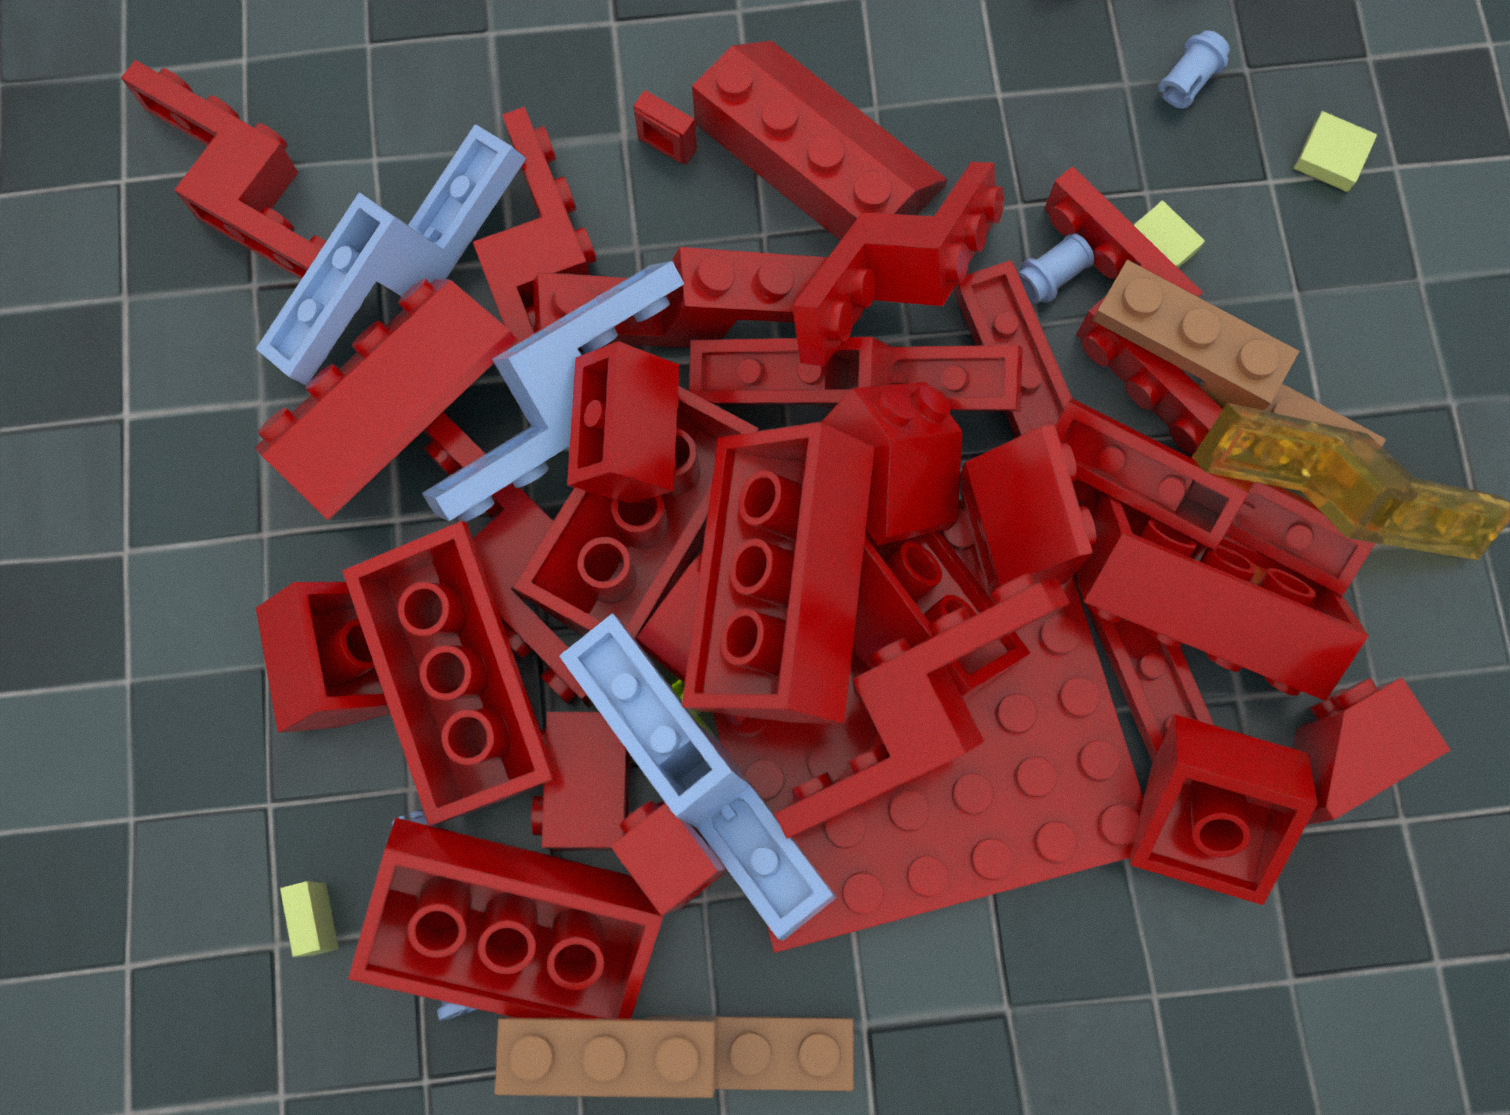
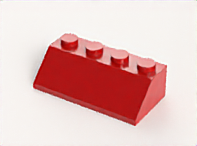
M773 41L732 45L692 85L695 124L839 241L842 240L862 212L918 215L947 184L948 179Z
M424 278L413 285L398 301V304L403 308L400 313L386 326L380 320L370 325L352 343V347L357 352L338 369L332 363L321 370L305 387L310 396L293 412L287 407L280 409L259 429L258 435L263 440L254 449L327 520L331 519L494 364L492 360L494 357L505 352L518 341L507 327L453 281L435 279L430 283Z
M678 386L679 405L676 426L674 491L627 503L574 487L514 584V590L582 637L613 613L621 620L633 638L636 639L689 565L703 550L718 438L758 432L759 428Z
M823 422L718 438L682 708L784 722L844 724L875 451L874 446Z
M1100 492L1093 514L1096 544L1091 546L1093 553L1077 571L1083 601L1092 612L1111 622L1119 623L1124 618L1141 625L1155 639L1169 646L1180 647L1185 643L1202 650L1213 662L1230 671L1238 672L1243 667L1263 675L1268 683L1286 694L1298 696L1301 692H1304L1323 701L1328 699L1369 637L1342 595L1224 535L1215 551L1108 494Z
M457 522L342 570L429 826L468 815L520 795L556 778L467 522Z
M866 530L853 651L870 669L874 667L868 656L896 641L907 638L911 648H914L933 638L934 636L928 627L932 622L967 606L972 617L995 606L940 531L877 545ZM1014 631L947 665V668L965 701L1021 662L1031 652Z
M395 817L383 853L348 980L514 1018L631 1019L663 916L660 915L631 875Z

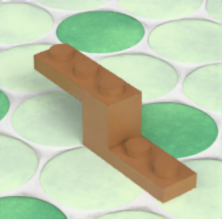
M1129 260L1124 264L1092 320L1200 378L1197 385L1241 427L1235 434L1236 436L1348 497H1351L1360 490L1386 440L1380 435L1282 384L1300 352L1299 350Z
M650 1015L645 1019L512 1017L498 1019L495 1095L713 1098L715 1089L854 1091L852 1017Z

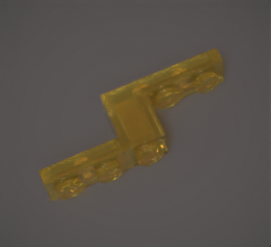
M1231 403L1226 404L1192 457L1209 474L1302 491L1348 539L1479 560L1510 521V503L1501 495L1414 478L1368 433Z

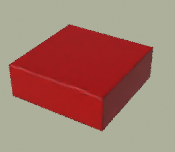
M644 90L633 105L638 139L680 164L686 165L697 150L695 119Z

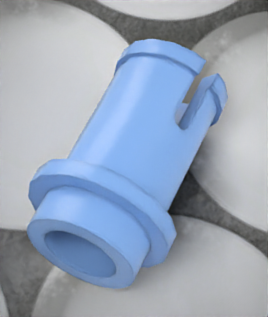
M1203 31L1200 35L1191 36L1185 43V54L1167 77L1159 83V92H1165L1162 97L1169 104L1181 109L1188 108L1212 74L1220 73L1227 66V55L1230 52L1227 41L1216 32Z
M1075 233L1067 235L1062 242L1037 260L1029 258L1023 261L1018 275L1030 302L1037 304L1040 301L1045 303L1052 301L1056 297L1059 287L1085 268L1088 269L1093 265L1094 254L1088 242Z

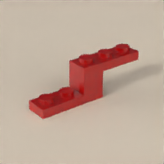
M134 60L121 79L144 110L207 146L174 189L178 196L198 220L297 278L302 279L323 248L326 240L313 235L310 241L294 233V226L282 215L272 210L273 206L299 173L285 151L288 147L286 141L277 132L262 123H257L255 127H252L241 121L236 111L221 99L210 95L205 100L194 94L191 87L172 71L162 68L158 73Z
M525 107L502 114L512 147L526 158L520 168L540 218L473 242L504 326L518 339L512 347L536 333L533 281L537 273L590 275L587 265L597 262L585 227L574 230L568 217L569 213L577 210L565 177L553 179L548 167V163L556 161V156L544 126L533 129Z
M971 162L935 216L862 212L792 305L800 364L826 366L841 342H845L849 338L852 326L864 308H869L873 300L943 306L957 282L962 283L964 281L968 264L975 253L983 250L986 235L993 223L998 224L1001 220L1004 208V191L1001 186H995V163Z
M1073 166L1055 180L1044 210L1049 214L1053 226L1062 235L1067 236L1076 233L1088 242L1094 254L1093 264L1101 274L1107 278L1116 279L1126 261L1129 260L1199 298L1201 297L1203 292ZM1105 297L1088 311L1076 334L1082 340V347L1086 354L1098 365L1108 366L1125 383V389L1130 398L1141 408L1152 410L1169 427L1172 439L1181 449L1194 454L1199 447H1203L1216 454L1241 427L1181 368L1092 321Z
M679 247L671 261H673L684 285L666 295L670 305L643 321L637 322L632 315L614 326V329L618 336L608 344L620 341L627 345L690 348V340L723 339L737 320L795 323L792 305L828 257ZM538 272L533 281L536 332L627 278ZM862 313L860 314L856 322L863 316Z
M849 337L845 342H841L826 366L800 364L797 338L690 340L689 392L714 405H817L832 410L852 388L926 382L946 398L950 405V412H1021L1023 348L1019 345L892 347L874 337Z
M1075 399L1067 402L1055 426L1060 444L1067 443L1072 449L1076 462L1077 479L1215 551L1224 535L1344 596L1377 542V535L1203 447H1199L1190 458Z
M444 412L423 430L431 441L424 448L425 452L449 476L457 469L460 470L485 455ZM510 483L491 495L494 504L485 513L493 520L473 538L499 616L504 622L505 633L510 647L522 659L533 651L543 661L548 669L540 677L566 704L577 696L590 708L594 703L559 657L568 647L523 602L526 598L513 588L553 523V520L520 487L515 488L514 484Z
M1026 574L992 591L990 595L995 603V606L972 617L967 606L929 624L928 627L934 637L924 643L911 648L907 638H903L869 655L868 657L874 668L852 680L884 744L848 761L853 774L836 783H833L827 771L791 789L797 802L774 813L786 839L956 759L984 743L985 741L947 665L1070 604L1057 578L1035 585L1030 574Z

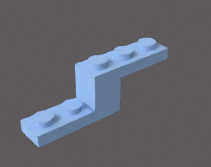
M475 124L408 225L359 192L256 349L288 377L307 386L321 364L326 360L330 350L354 314L361 307L376 281L398 295L403 296L413 285L424 278L432 283L435 279H446L526 158L512 146Z
M673 261L649 265L492 359L531 426L423 492L422 495L436 516L448 521L456 517L459 521H469L493 506L492 494L510 483H513L515 488H519L535 481L549 470L545 461L564 449H567L569 452L575 358L581 356L578 348L581 347L584 354L597 350L618 336L614 329V326L632 315L637 322H640L668 307L670 302L666 295L684 285Z
M612 613L559 655L673 814L699 830L779 940L784 941L837 898L792 836L786 839L773 811L720 741L701 726L687 708H682L680 698L620 619Z

